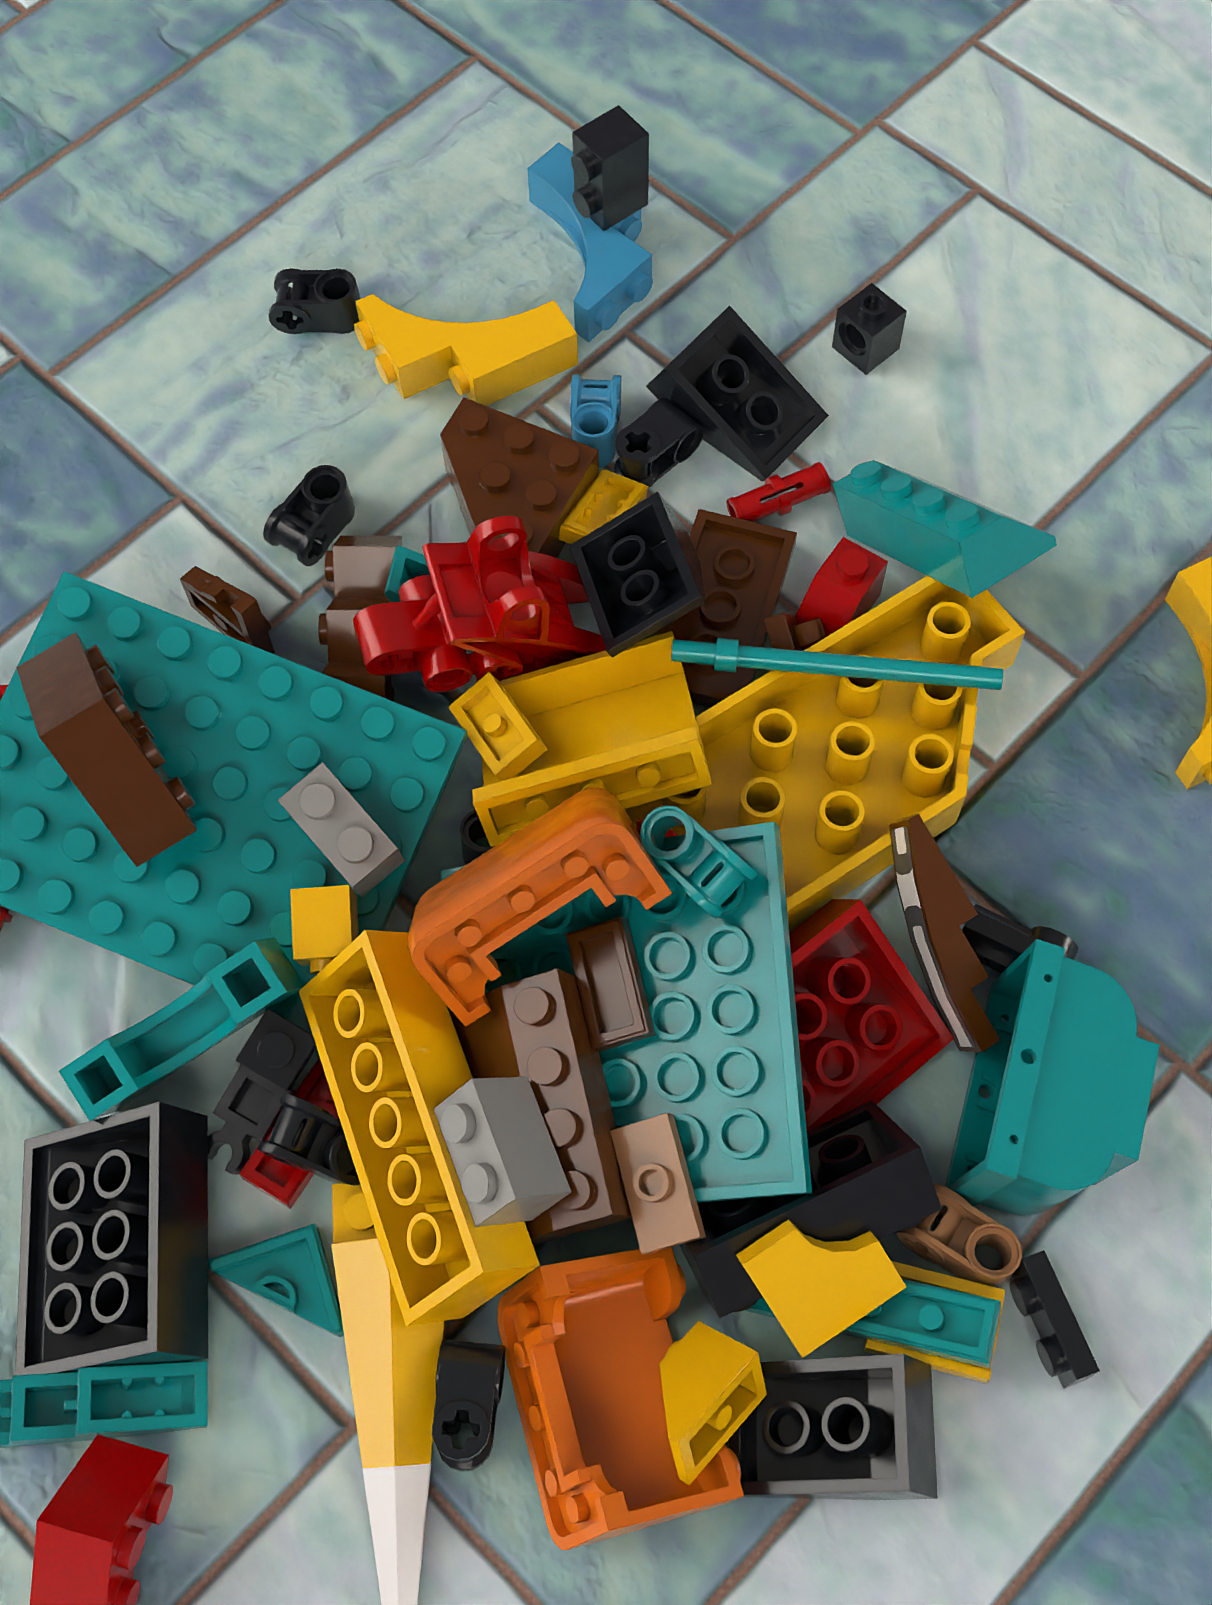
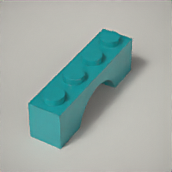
M275 937L256 940L205 973L204 978L179 998L137 1024L105 1039L60 1069L59 1073L90 1122L117 1111L263 1015L267 1009H272L298 992L305 984Z

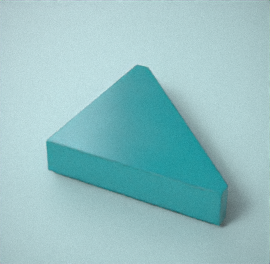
M315 1223L208 1259V1267L214 1274L337 1337L344 1336L340 1304L320 1232Z

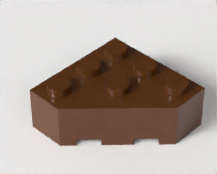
M463 397L440 433L445 469L458 498L460 510L469 534L471 535L474 529L486 520L500 516H517L522 519L527 533L528 551L558 558L566 542L559 540L560 526L599 475V451ZM510 533L500 534L492 539L502 538Z
M75 632L16 667L39 738L136 867L197 830L188 811L196 805L194 799L178 776L170 780L162 767V764L166 763L153 741L155 739L154 734L137 709L131 711L122 697L125 694L113 676L115 671L97 644L87 649Z

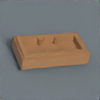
M665 1113L611 1130L610 1133L641 1254H651L705 1238L706 1234L674 1114Z

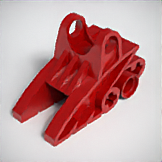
M500 516L482 522L474 529L467 542L424 544L422 549L430 575L418 576L405 582L399 589L400 601L371 605L359 611L353 618L366 671L373 675L421 671L425 688L431 692H447L460 688L470 681L472 675H475L478 682L490 672L498 681L605 651L606 648L601 635L574 626L568 604L589 602L577 566L546 554L528 551L527 533L522 519L517 516ZM510 533L502 538L492 539L497 535ZM470 650L473 653L466 654V651Z

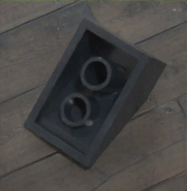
M730 305L646 385L658 400L661 398L669 399L704 427V441L762 482L829 416Z
M659 492L654 493L570 545L606 651L611 657L618 655L706 602L701 565L689 534Z
M906 1354L760 1362L767 1395L729 1438V1448L735 1453L740 1464V1483L744 1497L849 1500L938 1499L930 1364Z

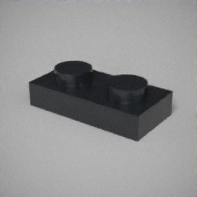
M1043 1250L1022 1258L1019 1267L1012 1275L1014 1279L1009 1282V1287L1018 1310L1024 1317L1031 1316L1041 1338L1036 1341V1348L1045 1370L1051 1377L1058 1376L1063 1389L1089 1379L1100 1370L1045 1251Z

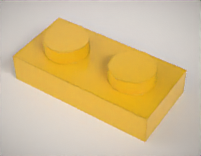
M490 672L448 707L461 727L467 731V736L494 776L500 781L516 777L548 750L505 688Z

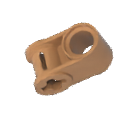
M933 1183L942 1209L923 1218L913 1228L899 1230L897 1237L915 1254L941 1266L958 1278L1002 1288L1019 1267L1022 1258L1021 1244L1017 1236L1008 1227L1001 1225L971 1206L968 1201L955 1191L938 1183ZM941 1216L942 1220L936 1230L931 1231L930 1227L936 1217ZM980 1245H988L995 1248L1003 1258L1004 1268L1000 1270L984 1268L975 1256V1248Z

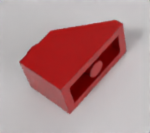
M842 537L815 574L795 615L797 625L821 618L826 636H829L868 612L881 595L888 561ZM817 642L804 645L805 650Z

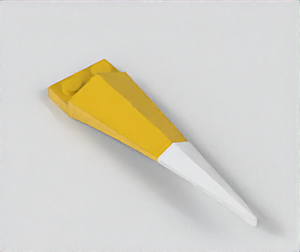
M332 1184L333 1244L331 1246L381 1604L417 1605L434 1443L432 1424L436 1402V1372L442 1340H445L447 1320L411 1326L405 1325L361 1185Z

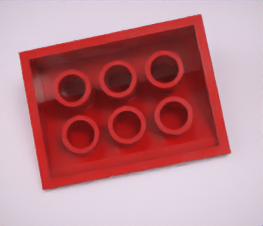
M832 899L789 933L807 1131L871 1100L877 1105L954 1040L953 1035L861 899Z

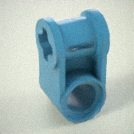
M572 374L570 397L572 440L597 449L599 451V468L610 464L616 454L617 425L621 415V375H614L612 380L582 379L580 374Z

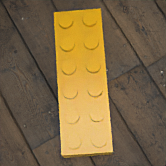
M365 930L299 990V994L405 1325L411 1326L460 1319L540 1266L524 1221L475 1227L434 1112L435 1107L470 1079H473L450 1013L443 1000L417 972L407 948L409 932Z

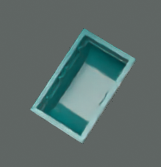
M1036 939L990 986L984 1013L1000 1041L983 1052H975L945 1183L947 1188L962 1196L973 1207L979 1204L1009 1214L1022 1216L1035 1215L1049 1210L1085 1188L1098 1184L1139 1160L1160 1044L1137 1037V1017L1134 1006L1126 991L1114 978L1097 968L1065 957L1066 948ZM980 1087L985 1088L989 1092L988 1099H984L979 1095L978 1089Z

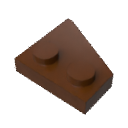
M194 566L180 578L191 607L220 632L269 653H275L268 633L271 630V625L261 613L258 602L252 595L197 566Z

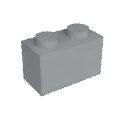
M323 762L278 799L279 803L361 898L405 862L398 848Z
M528 1077L470 1079L434 1108L475 1227L531 1221L571 1193Z

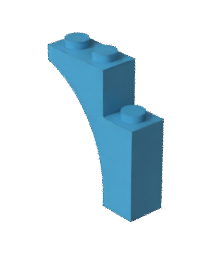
M558 142L527 168L529 200L566 231L581 255L585 266V275L574 299V324L577 334L587 342H590L602 330L610 329L617 322L619 316L634 302H640L648 295L653 284L652 254L634 242L642 229L641 209L606 231H603L590 218H585L579 213L572 197L574 192V170L571 164L573 151Z

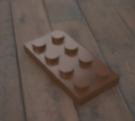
M699 509L689 537L700 561L706 602L657 631L656 635L672 631L675 640L717 643V638L739 640V645L764 647L768 632L763 619L774 616L796 545L797 532ZM682 662L692 702L708 707L716 705L752 683L757 669L736 667V672L714 671L715 665Z

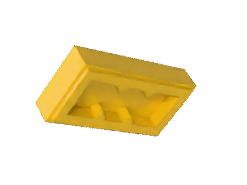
M603 469L561 524L559 540L569 544L575 543L645 500L648 486Z

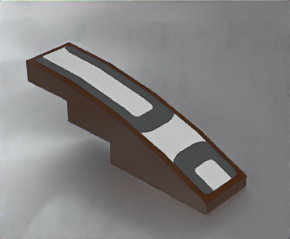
M919 813L898 819L889 825L896 884L913 949L931 997L948 1030L953 1035L954 1042L959 1051L983 1052L1000 1041V1038L971 989L989 978L959 927L978 915Z

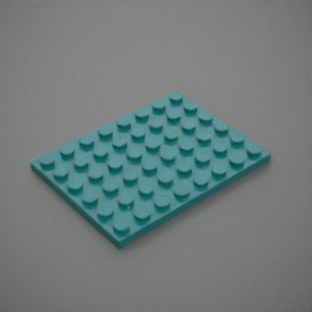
M63 571L18 666L75 632L87 649L97 644L115 671L113 676L125 694L122 697L131 711L136 709L139 711L154 734L155 739L153 741L166 763L162 764L170 780L178 776L194 799L196 805L188 811L197 830L136 867L39 738L16 668L0 700V906L194 986L204 978L205 973L252 942L275 937L306 985L316 975L310 974V966H302L293 960L290 889L350 884L279 803L278 799L323 762L393 842L405 859L404 863L364 897L361 898L357 893L359 935L365 930L384 931L468 737L467 731ZM299 991L270 1009L312 1034Z

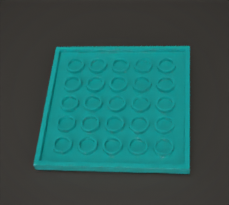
M775 822L708 831L715 838H720L758 873L753 880L745 879L721 905L723 913L718 919H715L696 903L676 883L677 880L653 858L672 894L648 910L644 908L636 897L629 895H615L616 901L605 907L593 889L590 888L490 953L497 962L501 976L492 982L489 979L487 980L485 994L502 985L553 969H559L575 976L566 934L617 917L627 919L655 1035L599 1052L616 1128L665 1113L674 1114L697 1203L812 1193L780 827ZM686 834L664 837V851L669 852L679 848L684 842ZM462 867L442 869L441 881Z

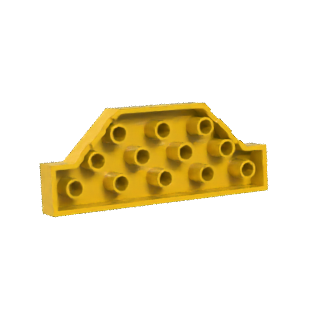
M925 576L804 651L993 667L1005 670L1014 664L1025 631L987 589L971 598L929 576ZM771 670L696 716L712 785L624 810L635 828L639 817L644 820L655 808L666 805L675 806L685 811L707 831L775 822L780 827L790 932L830 900L841 899L894 864L889 829L891 823L919 813L933 838L956 823L967 794L968 768L973 745L978 688ZM683 825L671 828L677 835L686 834L685 826Z

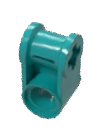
M666 805L655 808L646 816L641 825L640 837L645 850L677 880L676 883L696 903L715 919H718L723 913L721 905L745 879L753 880L758 875L749 864L720 838L712 836L695 819L678 807ZM675 826H685L686 836L682 845L676 850L664 851L663 841L666 833Z

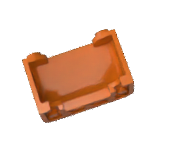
M599 787L587 788L574 794L428 889L420 897L415 907L408 934L407 948L417 972L466 1027L491 1011L485 995V984L488 979L492 982L501 976V972L496 960L490 953L590 888L593 889L605 907L616 901L615 895H629L636 897L646 910L671 895L672 892L652 856L643 847L638 831L617 798L608 790Z
M672 1248L651 1254H641L640 1249L539 1266L505 1292L499 1300L497 1316L502 1345H505L506 1349L505 1358L545 1521L550 1536L561 1550H570L727 1504L744 1497L740 1483L741 1469L738 1458L725 1444L690 1485L681 1481L677 1473L668 1438L659 1366L667 1350L673 1344L666 1318L675 1313L679 1308L681 1298H683L686 1291L685 1275L680 1265L676 1263Z

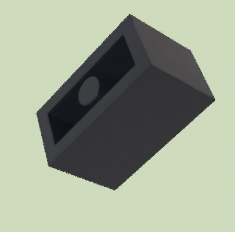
M618 105L572 132L573 156L571 157V164L574 170V192L572 197L577 210L583 217L590 218L603 231H606L648 205L649 133Z

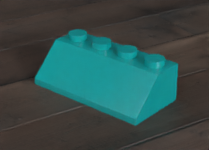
M875 460L855 466L850 474L833 483L847 536L971 598L1057 546L1055 536Z

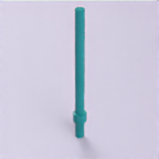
M717 638V643L673 639L671 661L715 665L714 671L736 672V667L991 690H1001L1003 683V668L739 645V640Z

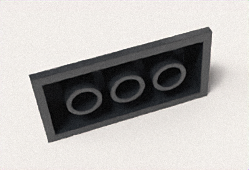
M872 1100L807 1131L812 1185L811 1194L697 1203L706 1237L679 1246L702 1292L719 1319L732 1312L747 1310L763 1297L736 1254L788 1219L804 1235L823 1242L849 1241L869 1231L880 1240L898 1230L913 1228L923 1218L942 1209L920 1146Z

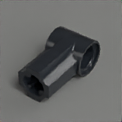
M978 904L974 905L978 915L967 921L962 929L981 964L1000 973H1003L1036 939L1066 948L1064 956L1074 960L1078 953L1076 943L1060 931L1043 926L1029 929Z

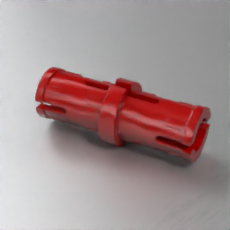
M817 462L808 468L782 478L778 475L766 479L765 485L739 496L728 498L726 505L731 517L751 522L774 513L783 516L792 511V506L831 491V483L826 469L822 463ZM796 488V490H793V491H791V492H787V493L782 494V495H780V496H778V497H776V498H774V499H771V500H769V501H766V502H764V503H761V501H763V500H766V499H768V498H772V497H774V496L779 495L780 493H783V492L788 491V490H790V489Z

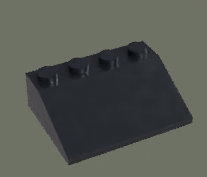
M156 1102L24 1140L15 1375L78 1372V1368L179 1363L207 1359L208 1116L163 1102Z

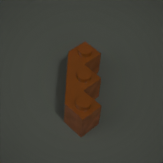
M340 536L333 544L332 551L327 550L325 554V577L327 582H334L335 597L327 607L326 613H320L319 642L321 645H328V663L321 673L394 702L395 691L392 688L391 675H373L366 671L353 618L366 607L390 602L384 592L395 549L398 545L402 546V536Z

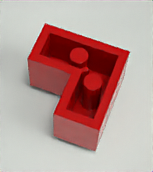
M97 1434L37 1519L30 1605H136L140 1592V1581L133 1579L134 1567L141 1556L148 1529L152 1523L157 1525L162 1523L173 1496V1485L166 1483L169 1454Z

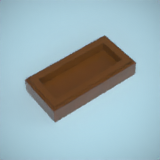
M617 917L567 933L566 937L592 1050L601 1052L654 1036L655 1031L628 920L623 917Z

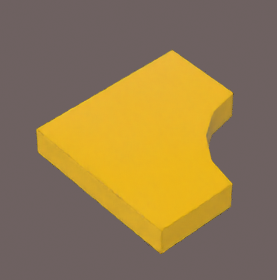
M788 1219L736 1254L802 1358L907 1287L880 1242L871 1231L849 1241L823 1242L804 1235Z

